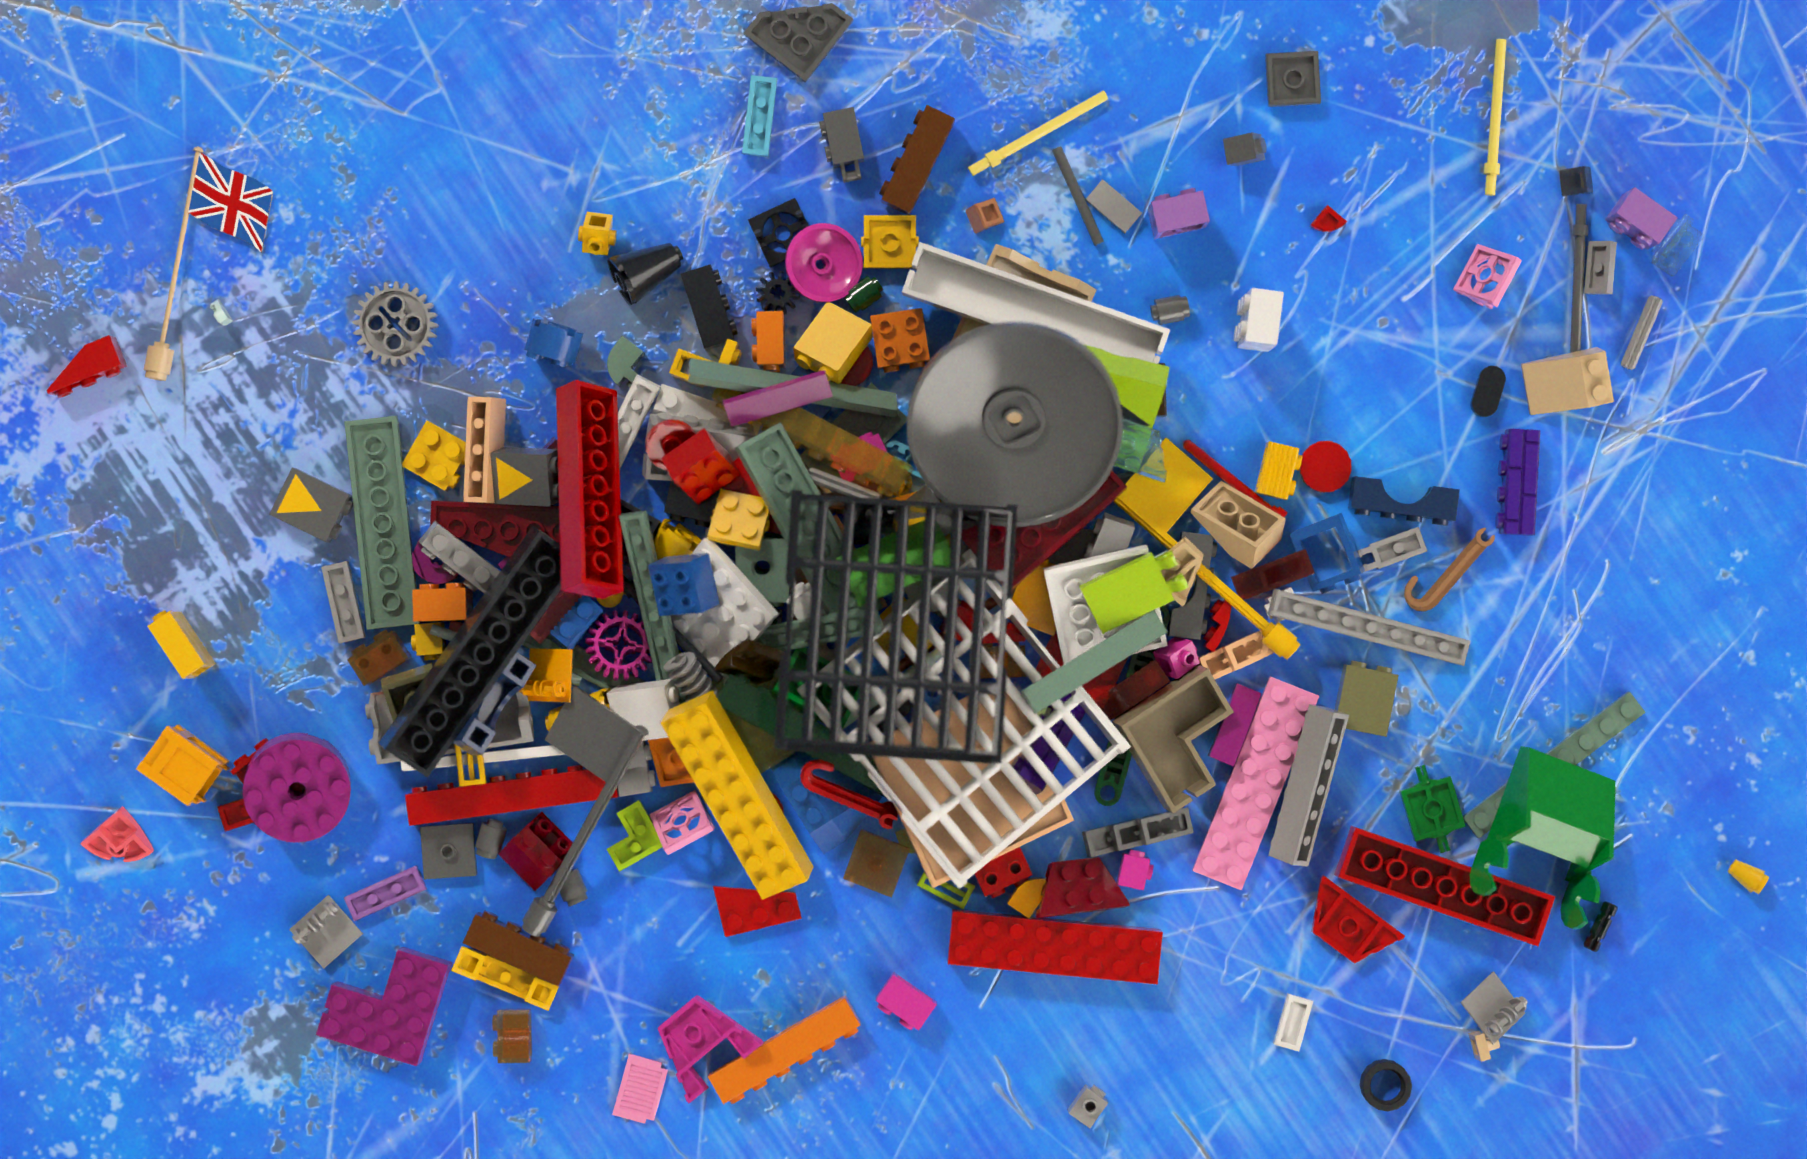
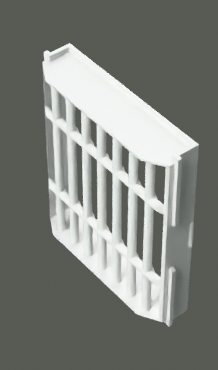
M970 549L960 556V568L967 566L968 568L976 569L977 557ZM935 577L932 579L931 600L946 618L947 602L937 589L946 583L948 578ZM959 578L958 592L973 609L974 593ZM986 580L987 592L1001 608V586L997 581ZM920 590L903 603L902 618L909 614L917 625L919 610L916 606L920 603ZM1008 599L1006 601V619L1009 617L1052 671L1060 668L1050 653L1027 627L1028 619L1015 603ZM984 607L982 638L992 632L999 641L1000 611L992 616ZM892 613L882 620L884 629L879 633H874L873 655L887 673L889 657L875 640L887 630L890 633ZM957 616L956 631L963 638V641L954 649L953 669L963 682H969V671L958 658L971 648L972 633ZM929 623L928 639L943 656L944 640ZM901 631L900 646L916 664V648ZM1006 634L1005 649L1033 684L1042 679L1041 675ZM863 636L846 649L845 664L856 675H860L861 665L855 659V656L862 651ZM982 646L981 662L996 679L997 663ZM943 657L933 666L926 662L925 679L941 680L938 674L942 672ZM834 660L819 672L833 673ZM899 670L898 677L905 678ZM1007 677V694L1033 724L1034 728L1022 737L1004 715L1003 731L1014 744L1002 753L1001 763L989 764L982 771L973 762H961L973 777L961 788L938 760L924 759L952 793L941 805L902 758L888 757L931 810V813L919 823L864 755L850 754V756L855 761L862 763L868 771V776L884 796L897 806L902 813L901 818L960 889L967 883V879L1118 754L1124 753L1131 747L1082 686L1070 692L1072 696L1064 703L1060 699L1052 703L1051 706L1054 708V711L1042 720L1037 713H1033L1024 696ZM805 684L797 689L803 698L805 695ZM843 686L842 702L857 719L858 703ZM871 686L870 694L881 708L868 717L867 733L877 744H883L884 735L876 725L885 719L886 695L879 687ZM900 688L902 691L897 694L895 725L910 742L911 726L897 708L908 699L913 703L914 689ZM952 693L951 709L966 726L967 711ZM979 694L978 700L994 718L995 703L988 694ZM815 696L814 711L829 729L830 714ZM924 701L923 717L938 734L939 718ZM1078 704H1080L1112 744L1106 751L1102 752L1070 711ZM1061 718L1095 758L1084 769L1081 768L1050 730V727ZM977 724L976 740L985 751H992V741ZM840 727V741L856 742L857 728L847 735ZM949 732L948 747L963 749ZM1041 735L1074 775L1063 786L1029 746ZM921 740V746L927 747L925 743ZM1020 752L1054 792L1043 803H1041L1009 763ZM1000 769L1033 808V811L1022 820L988 780ZM979 786L1013 826L1002 837H1000L968 797ZM959 803L992 843L982 854L977 851L947 814ZM938 820L972 860L960 872L957 871L926 833V830Z

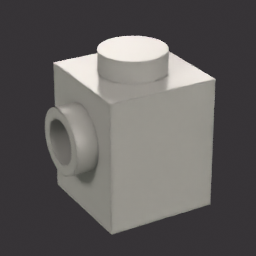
M1085 1084L1067 1109L1068 1113L1088 1128H1091L1108 1104L1105 1098L1106 1093L1096 1085L1089 1087Z

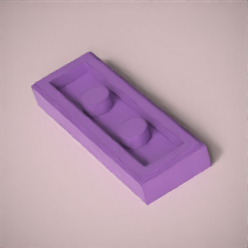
M416 865L344 897V900L353 920L356 921L426 890L427 887Z

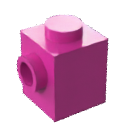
M1174 637L1167 642L1168 646L1158 648L1153 652L1160 674L1176 679L1200 663L1197 649L1192 640Z
M1130 849L1129 853L1123 852L1116 882L1118 885L1144 890L1146 880H1151L1154 865L1150 864V859L1145 857V852Z

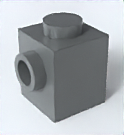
M1252 132L1223 139L1227 165L1240 166L1265 160L1264 153H1266L1267 147L1261 134Z

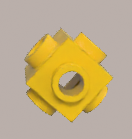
M595 212L586 213L584 224L579 227L578 241L582 242L583 253L608 256L610 246H615L617 230H612L613 215Z

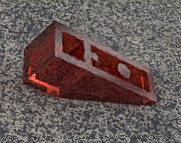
M1153 659L1096 697L1094 702L1107 718L1112 720L1169 683L1170 680L1157 661Z

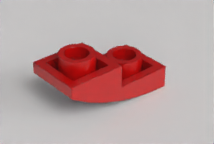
M1218 599L1210 609V612L1213 614L1209 619L1217 624L1216 628L1211 626L1203 637L1206 641L1203 647L1210 652H1214L1218 647L1230 619L1232 605L1225 599L1222 601Z

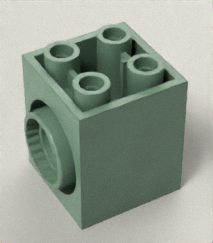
M764 533L760 551L736 546V566L773 607H782L790 596V586L785 583L788 544L781 534ZM765 560L769 563L770 567L768 569H761L758 567L757 561Z

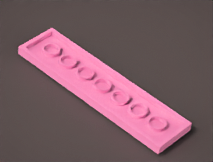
M1271 676L1269 677L1192 871L1242 890L1294 761L1309 704L1316 705L1319 695Z

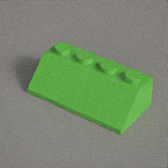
M925 520L908 527L906 564L922 565ZM936 521L933 566L949 567L950 547ZM897 532L880 539L879 562L895 563ZM869 544L853 550L852 560L868 561ZM851 571L850 592L856 606L859 607L865 604L867 572ZM878 573L876 599L893 592L894 574ZM905 575L904 587L920 581L921 576Z

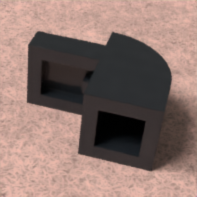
M855 508L853 544H869L871 509ZM882 510L881 533L896 532L898 511Z

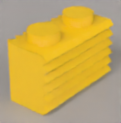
M1271 441L1266 442L1255 489L1256 494L1281 500H1287L1288 495L1293 496L1296 487V481L1292 480L1294 470L1299 471L1302 462V455H1298L1300 448Z

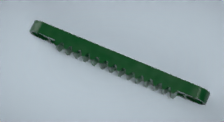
M1163 605L1160 607V610L1164 614L1163 625L1167 630L1170 613L1166 606ZM1157 649L1131 655L1114 720L1148 698L1157 666L1153 652ZM1108 740V742H1107V744H1106L1105 751H1106L1110 746H1112V744L1110 743L1109 740ZM1129 749L1124 753L1118 754L1099 771L1094 795L1096 800L1104 806L1114 805L1121 797L1132 757ZM1110 785L1114 788L1115 795L1111 800L1101 798L1100 790L1103 786Z

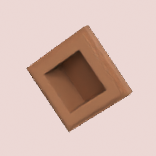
M995 198L974 204L966 209V214L974 233L982 232L1005 222Z

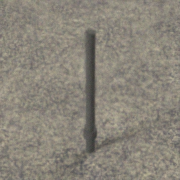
M1576 204V220L1572 228L1575 244L1570 353L1581 351L1585 237L1588 236L1589 225H1586L1587 204Z

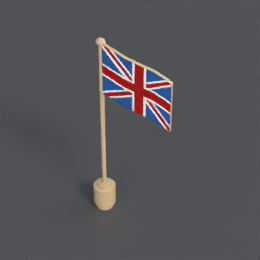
M199 146L193 149L195 157L160 342L154 341V346L148 345L144 371H146L145 377L149 379L166 381L167 375H170L174 350L169 349L170 344L165 343L189 214L213 229L246 241L261 253L263 250L273 191L252 177L220 165L204 155L203 149Z

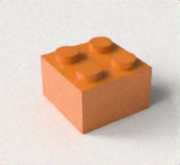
M446 583V589H439V584H419V589L412 590L413 621L466 620L473 611V591L470 588H465L463 583Z

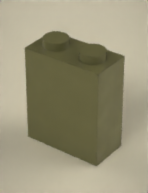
M1351 660V665L1343 664L1335 710L1349 715L1346 729L1387 737L1399 675L1392 674L1393 668L1377 665L1376 670L1366 668L1367 663Z

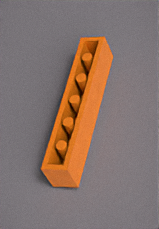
M846 995L764 1041L761 1046L745 1059L740 1055L710 1072L708 1078L722 1103L725 1104L730 1101L731 1104H734L745 1097L743 1093L752 1088L754 1091H757L767 1085L766 1080L773 1075L779 1078L790 1071L789 1066L798 1062L799 1065L806 1063L813 1058V1052L819 1049L824 1052L836 1045L834 1040L841 1036H844L845 1039L853 1036L859 1031L857 1027L861 1025V1021Z

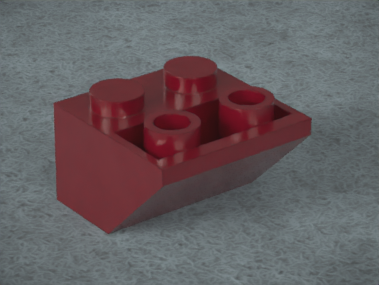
M541 812L511 839L498 855L536 891L559 869L573 842Z

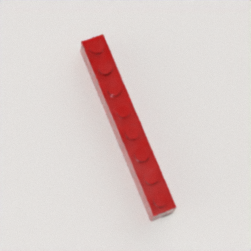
M582 765L568 766L567 772L560 773L557 772V768L541 770L542 775L531 776V772L516 773V779L506 780L505 775L489 777L490 782L486 784L454 787L453 782L437 784L438 789L429 791L427 786L411 788L412 793L405 794L409 826L594 801L597 800L606 782L588 769H583ZM618 786L611 798L619 797Z

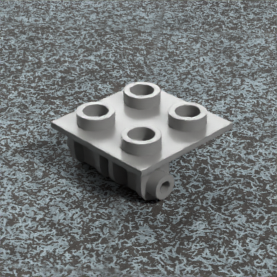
M330 895L326 896L289 929L293 934V940L297 944L301 943L323 969L363 935L360 929Z
M1493 971L1460 1003L1493 1045L1525 1014L1528 1001L1522 996L1514 998Z

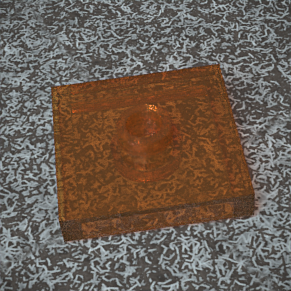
M861 829L843 879L892 898L910 847Z

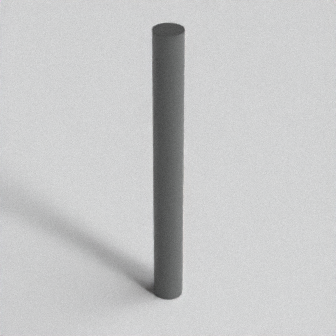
M1062 147L1052 150L1094 246L1103 243L1104 240Z

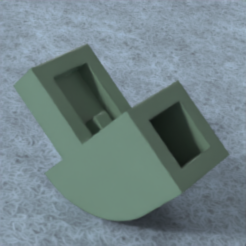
M621 336L610 351L607 368L610 377L618 386H621L625 379H628L629 381L626 385L631 387L637 375L633 369L645 353L624 336Z

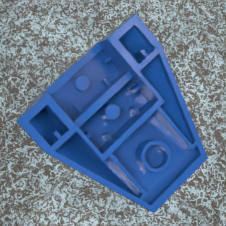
M867 733V743L873 741V739ZM791 751L770 764L769 767L807 831L823 854L845 842L867 814L805 788L800 778L802 767L812 760L828 761L834 764L832 772L814 769L812 773L879 802L884 794L868 776V771L862 763L855 761L850 754ZM864 755L880 775L872 756Z

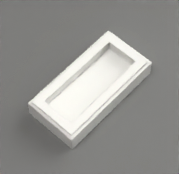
M1287 993L1274 1038V1045L1300 1051L1313 1000Z

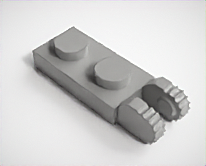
M1419 527L1368 545L1369 547L1357 550L1359 557H1363V555L1371 552L1374 560L1372 563L1363 564L1364 572L1374 568L1380 569L1427 552Z

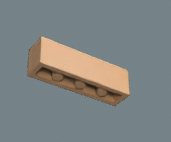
M468 397L463 502L495 503L490 453L504 447L506 399Z

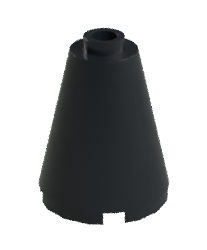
M671 243L614 255L608 258L607 264L614 283L618 282L622 289L619 291L621 296L629 305H632L680 268V261L683 260V256L678 246L673 247Z

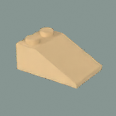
M1598 347L1521 364L1530 415L1590 408L1614 402L1606 351Z
M1220 481L1191 509V514L1231 557L1251 569L1282 539L1286 518L1223 481Z

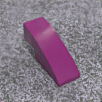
M1236 684L1229 700V705L1234 713L1220 722L1207 756L1234 767L1261 693L1241 684Z

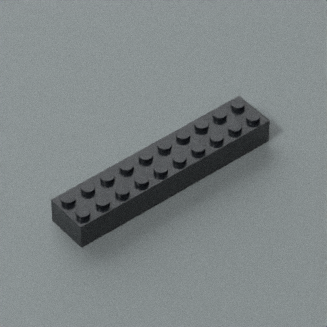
M532 526L379 741V744L386 751L425 777H429L560 592L561 559L560 544Z

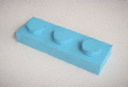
M751 75L742 154L769 157L777 78Z

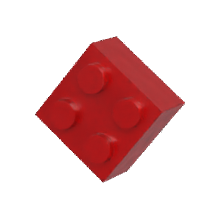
M705 428L661 458L672 480L697 504L709 498L713 493L740 475L729 452Z

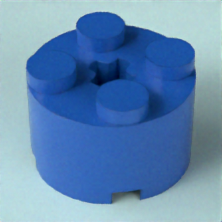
M533 318L525 350H527L526 356L538 360L551 358V364L571 367L572 363H576L584 333L576 332V329L549 321L548 324L541 322V319Z

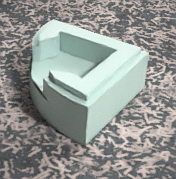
M219 299L210 304V308L214 311L213 315L218 323L226 326L233 321Z

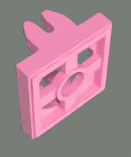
M1477 244L1453 290L1460 295L1469 297L1478 305H1485L1492 310L1493 306L1498 307L1521 260L1516 256ZM1485 260H1488L1487 263L1482 264L1481 266L1477 267L1479 264H1481V263L1484 262ZM1497 263L1504 266V273L1502 275L1496 273L1495 266ZM1486 268H1491V275L1487 279L1481 280V272ZM1472 275H1475L1477 283L1472 289L1471 278ZM1492 281L1498 283L1492 291L1481 293L1486 284Z
M696 790L649 814L667 855L714 831L715 828ZM684 808H693V810H691V811H689V812H686V811L681 810V809H684ZM700 815L697 827L689 831L688 825L691 820ZM671 816L670 822H668L667 824H665L666 821H667V820L669 819V817ZM679 816L687 817L683 824L674 825L676 818ZM674 829L680 830L682 835L677 838H671L667 833Z

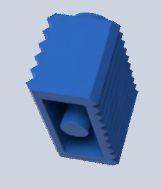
M581 595V598H578V602H575V605L571 606V610H568V614H564V618H561V622H557L554 630H550V639L561 649H573L587 634L589 628L595 625L594 622L603 616V609L588 596Z

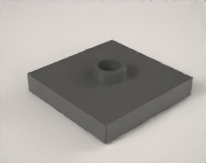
M1318 51L1265 54L1268 107L1321 104Z
M474 823L420 827L424 879L477 875Z

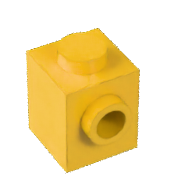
M444 622L414 624L415 635L411 636L412 650L416 651L417 656L424 655V660H437L440 657V654L446 649V639L429 633L433 624L445 628Z

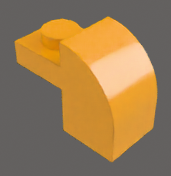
M1040 877L1029 878L1028 881L1015 888L1006 901L1007 904L1027 918H1030L1042 901L1041 891L1046 879Z

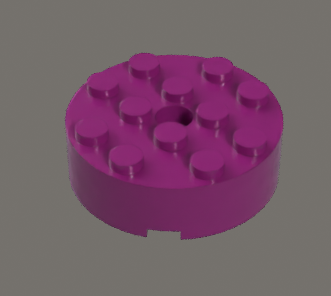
M287 733L263 744L252 756L243 784L244 804L252 821L269 836L285 842H307L320 838L330 832L345 815L351 793L350 772L342 754L325 739L322 740L308 735V733ZM298 782L305 787L302 791H294L290 788V785Z

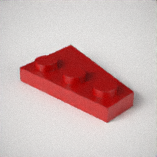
M713 885L725 937L802 919L796 892L782 891L762 900L756 889Z

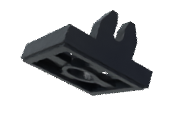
M795 198L748 219L770 268L784 262L786 252L774 251L767 245L776 241L784 244L787 251L793 233L809 226ZM778 214H790L798 222L791 225L782 223ZM771 218L775 227L772 234L763 237L764 225ZM786 226L789 228L790 236L787 240L781 241L776 238L775 231L778 227Z

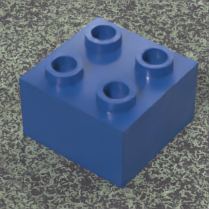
M709 553L667 556L648 565L659 616L703 613L720 604Z

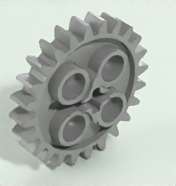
M398 281L394 282L393 288L387 282H384V290L382 291L377 286H374V295L368 292L365 293L368 298L367 302L358 301L363 309L354 310V313L360 316V319L354 320L352 323L359 326L360 329L354 331L353 334L362 336L357 344L367 345L363 351L365 354L373 351L372 360L376 361L381 356V364L386 365L389 359H391V364L394 367L397 366L398 360H401L402 364L407 366V358L409 357L414 362H417V353L423 356L426 355L423 349L424 346L433 347L428 341L429 338H437V335L431 332V330L439 327L437 323L432 322V319L436 318L438 314L429 312L434 307V304H425L428 298L426 294L418 297L419 288L415 287L410 292V284L405 283L401 289ZM395 299H401L402 308L398 312H392L390 309L391 302ZM380 307H384L392 318L397 321L400 320L398 324L412 337L411 342L399 330L392 328L393 324L380 312ZM376 317L383 319V326L379 330H373L371 327V322ZM413 318L420 320V327L416 331L408 329V323ZM393 336L401 338V345L397 349H391L389 346V340Z

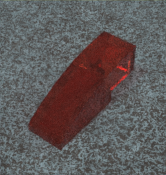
M1306 549L1241 572L1230 578L1237 595L1246 600L1312 575L1315 572Z

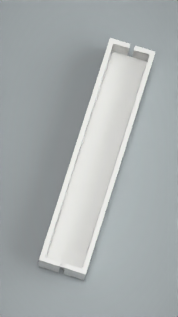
M919 242L912 262V268L916 269V273L913 270H909L902 290L903 296L986 325L1003 322L1036 323L1062 331L1084 345L1103 349L1118 356L1133 357L1156 364L1159 363L1160 357L1156 356L1155 353L1161 355L1170 329L921 242Z

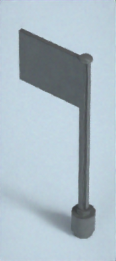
M573 686L571 702L564 703L545 740L606 783L545 895L541 896V898H534L523 918V930L536 937L545 933L557 912L554 902L641 742L645 735H648L646 727L642 725L634 726L577 686Z

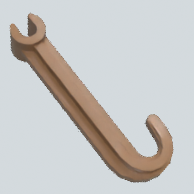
M1486 528L1479 529L1470 543L1421 599H1415L1411 594L1413 587L1418 581V577L1413 576L1404 589L1406 603L1416 611L1424 612L1434 608L1486 547L1494 542L1495 535L1490 536L1484 542L1481 540V534Z

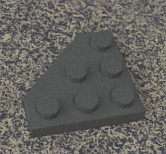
M833 3L814 7L790 8L775 12H759L745 30L744 35L804 82H807L854 20Z

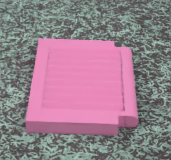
M629 1053L612 1115L644 1124L646 1119L654 1121L668 1069L661 1068L662 1062Z

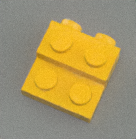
M426 420L402 465L404 468L448 492L450 488L454 489L460 480L461 475L458 473L461 467L465 466L466 442Z

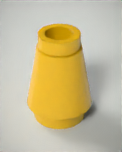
M1737 859L1733 861L1727 871L1750 893L1755 892L1759 894L1769 879V876L1764 874V870Z

